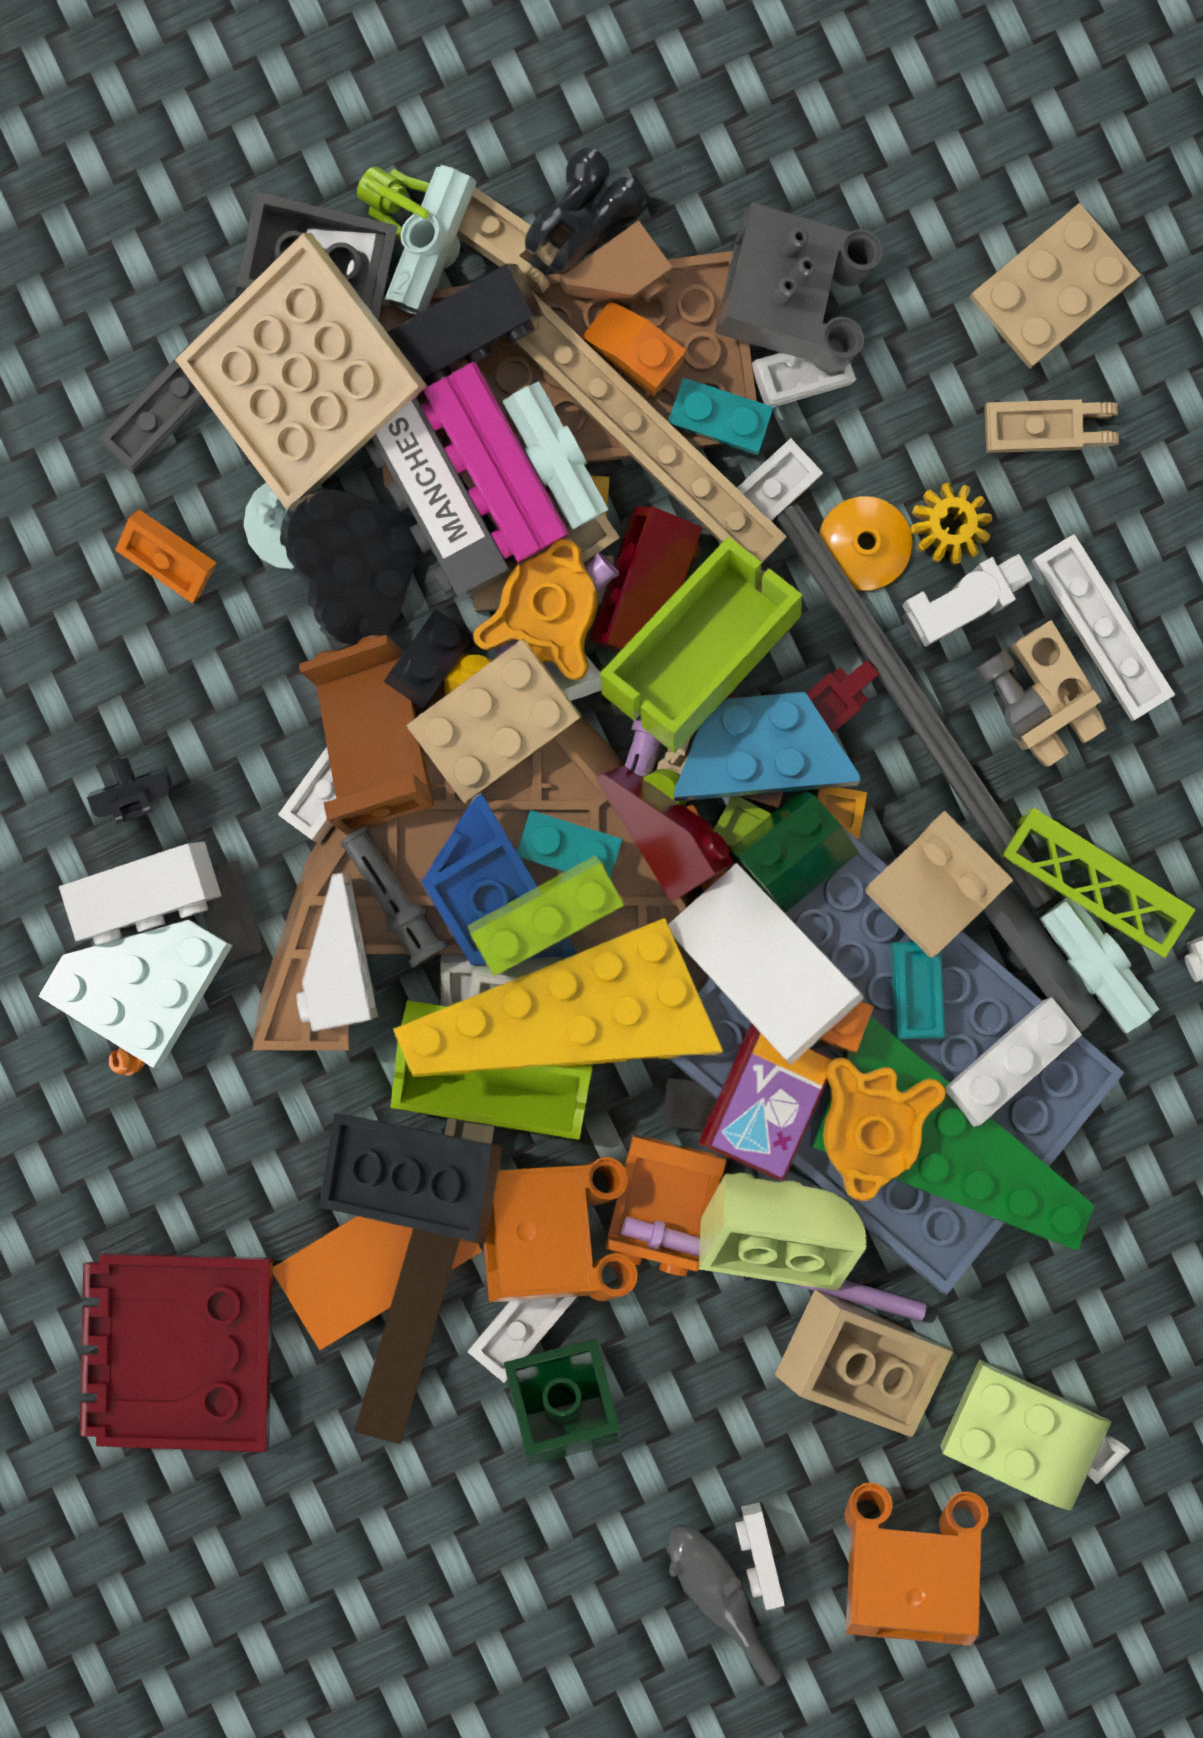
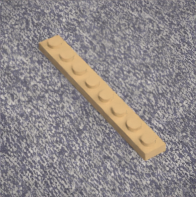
M532 291L544 316L532 322L536 329L534 332L514 343L716 539L722 543L729 536L763 563L783 543L787 536Z

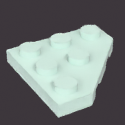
M181 921L63 955L39 997L151 1067L160 1069L233 945L193 921Z

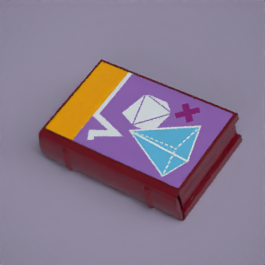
M750 1023L742 1043L738 1045L739 1050L710 1116L706 1117L707 1122L698 1144L774 1179L783 1181L828 1080L825 1075V1067L834 1058L810 1047L790 1065L762 1033Z

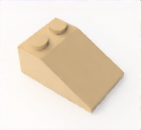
M815 1289L776 1370L775 1376L800 1397L913 1437L953 1352L853 1303Z

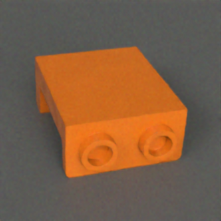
M633 1133L624 1166L628 1175V1184L624 1193L616 1199L605 1248L613 1250L614 1253L624 1254L635 1265H640L642 1258L660 1262L659 1270L669 1274L686 1277L688 1269L699 1272V1257L659 1246L657 1250L648 1248V1242L621 1235L622 1227L626 1216L652 1224L654 1220L665 1222L666 1228L700 1237L701 1217L718 1188L720 1178L723 1176L726 1164L725 1156Z

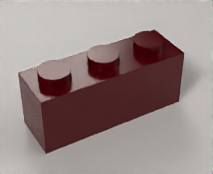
M634 506L614 564L619 575L607 584L588 641L619 653L683 585L689 566L696 560L699 554V537L703 527L656 507Z

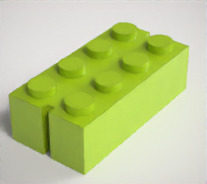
M729 536L600 673L602 695L634 721L641 714L642 728L674 754L801 617L802 594L771 569H768L763 574L761 594L757 589L761 585L762 562Z
M407 1000L402 1025L446 1008V1006ZM398 1043L390 1108L580 1140L593 1064L550 1067V1065L535 1066L515 1070L494 1069L472 1071V1073L412 1077Z

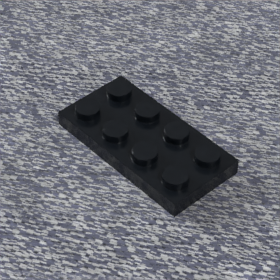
M335 1113L319 1207L471 1242L487 1243L502 1146L348 1114Z

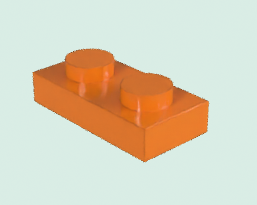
M140 509L129 517L115 551L192 604L202 595L217 563Z

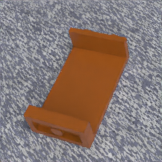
M387 635L367 636L361 639L357 645L339 651H323L317 654L315 659L299 664L300 673L315 684L317 688L336 799L324 802L326 819L346 835L363 827H372L434 806L423 748L406 726L417 718L415 705L411 700L383 682L404 653Z

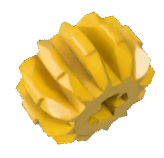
M944 483L940 491L941 499L935 492L928 490L923 495L928 507L916 505L913 508L912 514L925 522L913 524L910 527V532L915 535L926 534L927 537L917 545L920 552L925 551L931 544L936 547L932 556L933 562L939 563L944 557L945 551H949L952 565H958L962 558L961 549L967 556L974 558L979 553L974 541L986 543L990 538V534L977 526L989 524L992 521V515L976 513V510L985 503V499L982 496L977 497L971 504L966 501L970 493L969 486L963 485L957 497H954L950 483ZM947 513L955 515L953 521L959 518L962 523L954 535L947 533L949 527L943 530L940 525L946 518Z

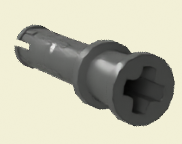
M363 827L344 838L340 844L347 851L365 883L389 919L385 922L387 924V931L389 934H396L410 957L408 961L411 969L416 968L442 952L448 945L445 940H438L424 917L426 913L423 905L420 906L418 902L412 903L393 873L392 868L368 833L369 830L367 827Z

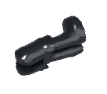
M593 148L580 149L572 156L566 167L567 189L555 204L545 207L537 215L525 236V248L534 256L550 239L562 246L550 265V268L558 274L574 267L584 256L595 251L605 240L606 230L612 226L633 222L645 211L648 204L645 189L638 181L630 177H620L608 187L591 213L581 211L599 195L609 178L610 168L607 159Z

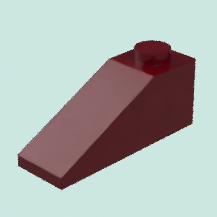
M624 765L603 773L596 778L671 902L692 892L734 865L729 857L727 843L719 833L712 829L708 822L683 805L674 802L669 796Z

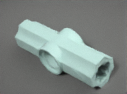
M443 165L436 167L421 205L429 211V217L424 219L413 214L406 220L401 230V242L405 248L384 299L391 306L413 315H418L428 308L442 270L454 263L459 255L460 241L456 234L477 183L471 176L455 168Z
M539 381L505 399L503 404L527 446L524 450L544 487L548 486L559 509L571 529L574 530L607 512L608 508L584 466L587 462L567 425L563 427L553 404Z
M1065 898L1039 918L1053 940L1069 958L1067 960L1068 965L1071 966L1086 986L1088 992L1098 997L1124 1033L1139 1027L1159 1010L1155 1001L1129 969L1131 963L1123 950L1108 933H1102L1084 908Z

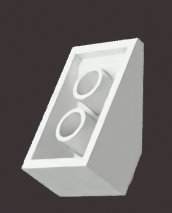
M344 873L332 875L302 982L304 992L297 993L301 1021H310L312 1031L367 1021L378 1017L351 875Z

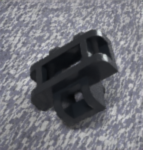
M125 756L110 762L117 783L90 792L87 800L92 813L96 817L102 818L113 814L116 823L120 824L154 812L158 799L168 794L172 786V780L167 766L135 777L129 758ZM138 800H139V802H138V803H135V804H132V805H129V804H130V803H133V802H136V801H138Z

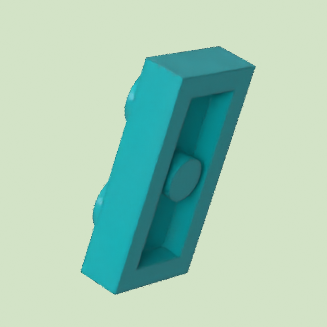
M682 378L668 422L676 429L758 455L773 407Z
M530 810L517 853L522 859L564 872L596 856L609 878H611L622 839Z

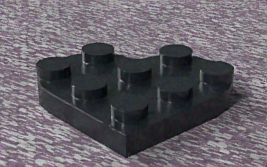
M325 488L310 492L300 501H294L290 505L282 520L280 543L282 546H285L287 559L294 566L292 570L310 582L307 601L308 605L313 607L315 620L321 626L319 629L323 634L336 642L357 645L361 639L367 636H388L389 631L400 614L421 549L410 530V527L417 524L415 517L346 491Z

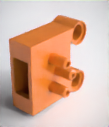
M603 1157L581 1166L498 1170L487 1243H484L489 1303L588 1295L597 1301H608L626 1295L633 1290L637 1282L638 1273L632 1260L624 1254L613 1253L592 1261L587 1205H602L618 1198L624 1193L628 1184V1175L621 1162L614 1158ZM595 1170L602 1172L607 1177L609 1185L606 1193L600 1192L594 1186L592 1179ZM605 1265L613 1268L617 1274L618 1282L615 1289H610L603 1282L602 1270Z
M863 1483L856 1487L848 1500L844 1512L845 1522L850 1529L846 1634L971 1646L978 1637L981 1531L987 1524L989 1516L988 1507L984 1500L977 1494L968 1491L959 1492L952 1496L940 1515L939 1527L942 1534L882 1529L893 1507L892 1498L888 1491L876 1483ZM865 1500L873 1502L880 1511V1517L876 1519L864 1518L859 1514L856 1503ZM958 1509L968 1511L974 1518L975 1526L972 1528L960 1527L954 1521L952 1512Z

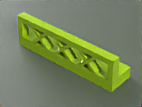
M1036 808L1026 809L1017 823L1019 828L1001 856L1161 958H1166L1196 909ZM1030 833L1048 845L1051 859L1032 863L1016 852L1027 834ZM1057 851L1065 856L1058 858ZM1073 860L1087 869L1091 885L1075 889L1066 885L1063 882L1059 863ZM1052 865L1054 876L1040 867ZM1097 876L1106 882L1098 883ZM1114 886L1128 895L1132 911L1112 914L1104 909L1100 888ZM1092 890L1095 902L1081 893ZM1138 902L1144 905L1145 908L1139 909ZM1155 912L1172 923L1161 943L1145 934L1140 914ZM1133 916L1136 928L1123 921L1122 918Z

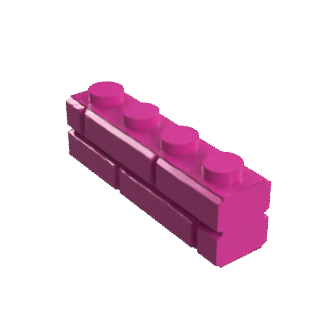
M470 363L424 389L429 401L422 404L421 407L434 431L444 427L452 444L444 449L457 473L459 474L467 469L476 486L468 490V493L481 516L489 512L493 516L499 529L492 532L491 535L504 558L514 555L519 564L549 548L556 541L567 538L569 536L568 531L476 363Z

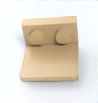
M944 811L912 845L866 887L865 891L929 957L933 958L983 911L1013 879Z

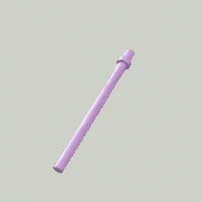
M626 1216L621 1235L648 1242L647 1247L655 1250L662 1246L699 1257L700 1237L666 1228L665 1222L654 1220L652 1224ZM848 1280L842 1283L838 1291L796 1285L810 1290L816 1289L834 1297L920 1322L923 1320L926 1312V1303Z

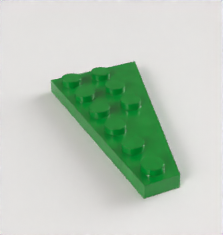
M872 1016L868 1020L857 1052H844L842 1058L849 1060L863 1074L883 1067L892 1068L897 1074L896 1088L901 1093L926 1079L937 1080L944 1088L949 1084L945 1078ZM832 1089L829 1091L809 1147L825 1153L827 1152L824 1146L823 1132L825 1119L831 1108ZM947 1093L943 1102L928 1114L923 1123L922 1143L916 1160L910 1169H905L901 1174L893 1178V1180L1077 1251L1094 1205L991 1117L981 1125L973 1127Z

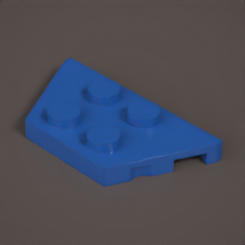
M481 793L474 796L421 879L423 887L471 965L487 963L470 935L468 925L537 888L536 883ZM567 936L524 961H530L533 958L555 956L566 958L577 954V951Z

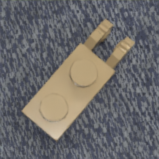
M475 187L456 234L457 237L499 267L505 264H518L529 287L534 291L542 294L550 286L545 275L527 262L533 254L525 248L524 241L531 225ZM548 242L536 255L543 263L550 267L559 250Z
M1082 399L986 403V453L1081 450L1083 447L1119 444V434L1116 432L1098 431L1083 433V418H1111L1118 415V405L1111 402L1082 403Z

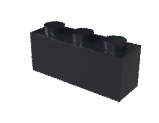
M505 264L393 328L387 334L428 387L452 374L451 368L465 360L468 364L473 362L477 364L495 353L492 345L507 337L509 342L513 343L534 332L536 329L532 322L543 317L544 313L518 264Z

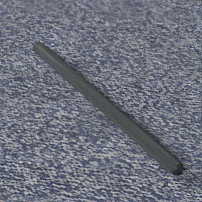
M797 504L788 506L775 518L780 529L787 536L788 541L866 659L879 673L878 677L1030 907L1037 908L1047 903L1055 895L1054 890L1001 856L1016 832L801 507ZM1022 843L1016 853L1035 863Z

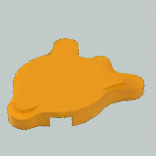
M560 539L553 543L547 551L538 554V556L527 560L521 565L518 564L506 580L502 589L501 602L496 613L475 629L473 634L475 643L482 649L494 650L513 640L520 641L524 638L543 664L547 662L554 663L563 676L575 681L584 678L589 670V664L584 652V643L587 632L595 619L598 598L594 581L583 564L581 547L570 539Z
M835 1058L829 1061L825 1067V1075L832 1089V1103L825 1119L823 1132L824 1146L830 1161L843 1177L845 1190L848 1195L856 1200L867 1201L874 1198L879 1189L889 1183L891 1179L897 1177L905 1169H910L917 1158L922 1143L923 1123L928 1114L943 1102L946 1091L939 1081L926 1079L901 1093L896 1088L897 1074L892 1068L883 1067L863 1074L849 1060Z

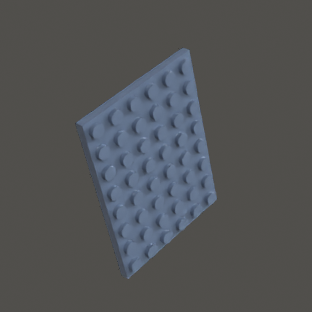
M845 829L859 853L785 914L861 993L864 998L862 1002L874 1006L870 1016L894 1035L890 943L914 941L865 891L866 887L888 866ZM963 931L942 949L945 1038L899 1039L949 1083L1042 1002L1040 998ZM708 977L699 987L697 993L723 1052L719 1055H685L669 1059L717 1100L739 1050L738 1045L742 1043L751 1022L717 984ZM1081 1035L990 1117L1049 1167L1124 1072ZM815 1042L811 1046V1048L834 1059L842 1058L844 1052L819 1042ZM827 1080L791 1164L820 1189L832 1192L847 1201L858 1213L866 1229L937 1290L947 1295L1004 1223L893 1179L882 1186L875 1197L870 1200L861 1201L849 1196L845 1190L843 1177L830 1161L828 1154L809 1147L831 1089Z

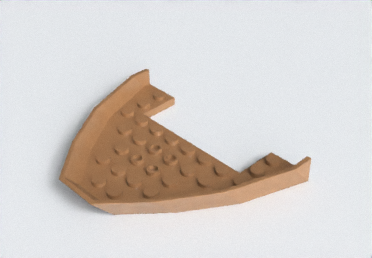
M444 680L423 709L417 705L415 708L417 717L446 696ZM581 713V717L479 792L485 798L516 852L530 810L622 839L610 880L624 905L568 936L577 954L663 918L669 924L697 899L695 890L673 902L669 900L596 779L603 773L621 767L624 764L617 753ZM423 749L434 806L368 827L367 829L412 903L418 902L420 906L423 905L426 910L424 915L426 921L438 940H445L448 945L439 954H464L423 887L421 879L474 796L463 803ZM334 825L322 842L315 845L306 859L259 999L252 1050H350V1024L312 1031L310 1021H301L297 1003V993L304 992L302 982L332 875L340 873L351 875L366 954H408L396 934H389L387 931V924L385 923L389 920L365 883L347 851L340 844L350 834H344ZM521 858L537 887L564 873V871ZM675 940L694 986L698 990L709 976Z

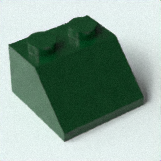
M805 790L799 791L729 849L734 858L784 913L789 911L859 853L840 822L815 795Z
M597 1339L503 1362L528 1466L621 1442V1431Z

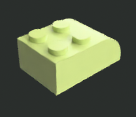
M747 1173L725 1174L701 1217L699 1269L838 1291L866 1249L865 1228L855 1209L843 1198L832 1192L805 1187L796 1181L774 1182L757 1179L755 1176Z
M979 1359L940 1447L942 1453L1044 1502L1066 1510H1072L1112 1422Z

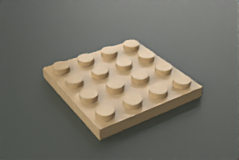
M303 233L175 359L286 510L289 509L294 501H300L305 495L314 492L427 387L312 233Z

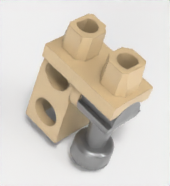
M1052 620L1040 625L1008 646L1016 660L1022 663L1035 683L1026 691L1023 690L1008 671L1014 666V661L1006 649L974 669L982 683L987 684L993 681L1007 707L1004 717L1006 725L1015 736L1014 739L1021 750L1030 749L1032 754L1045 767L1054 764L1069 753L1056 733L1057 730L1069 723L1082 743L1087 742L1106 730L1101 714L1095 706L1102 701L1096 692L1092 690L1090 683Z

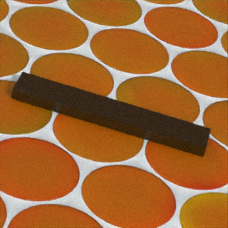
M412 1229L356 1422L355 1432L401 1444L460 1239Z

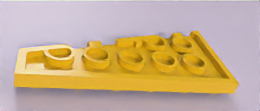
M665 918L394 1028L395 1036L412 1077L472 1073V1071L494 1069L515 1070L523 1069V1067L549 1065L550 1067L625 1062L631 1059L678 1058V1056L704 1054V1056L719 1055L723 1052Z

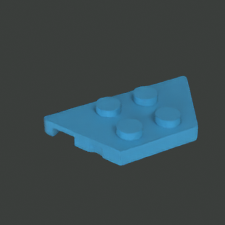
M805 692L728 698L699 727L673 796L674 802L858 786L860 777Z

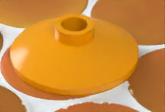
M855 497L838 504L826 516L819 531L820 538L853 588L858 591L876 590L892 583L906 568L912 552V536L904 516L890 503L875 497ZM863 533L871 534L875 539V546L869 550L862 549L858 544V536Z

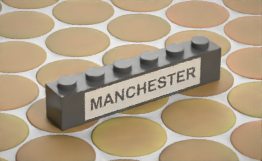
M415 397L372 437V440L364 445L377 469L385 465L388 467L395 482L387 485L400 511L409 507L414 515L417 524L410 527V530L423 553L430 549L434 552L440 566L433 569V572L444 593L447 595L455 591L461 602L509 576L510 572Z

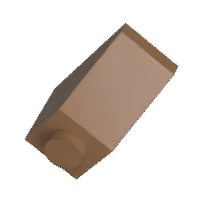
M637 221L560 276L561 288L567 295L609 302L611 300L615 303L634 305L643 298L646 303H649L669 288L670 285L667 281L672 276V266L640 221Z

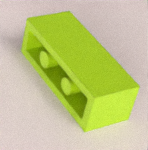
M593 856L468 925V929L495 977L620 908L624 904L601 862L596 856Z

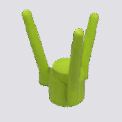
M373 166L362 176L357 187V198L370 206L368 212L370 216L380 222L398 226L396 237L401 241L402 227L389 215V212L394 214L402 207L421 218H428L429 211L407 198V190L404 186L426 193L430 183L406 176L396 169L388 173L377 166Z

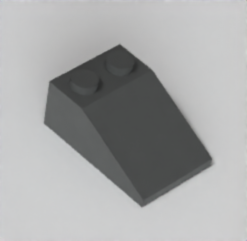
M256 192L235 295L240 296L303 233H312L378 320L398 226Z

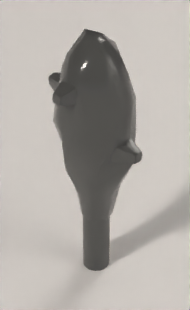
M686 1525L671 1527L668 1540V1551L671 1557L670 1575L672 1577L678 1576L683 1591L695 1601L702 1612L713 1623L723 1628L737 1642L766 1686L775 1684L782 1675L758 1638L759 1636L749 1613L748 1599L741 1586V1576L735 1575L714 1543L694 1527Z

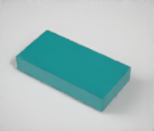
M915 942L890 943L894 1036L897 1039L945 1038L942 950L935 957L931 958Z

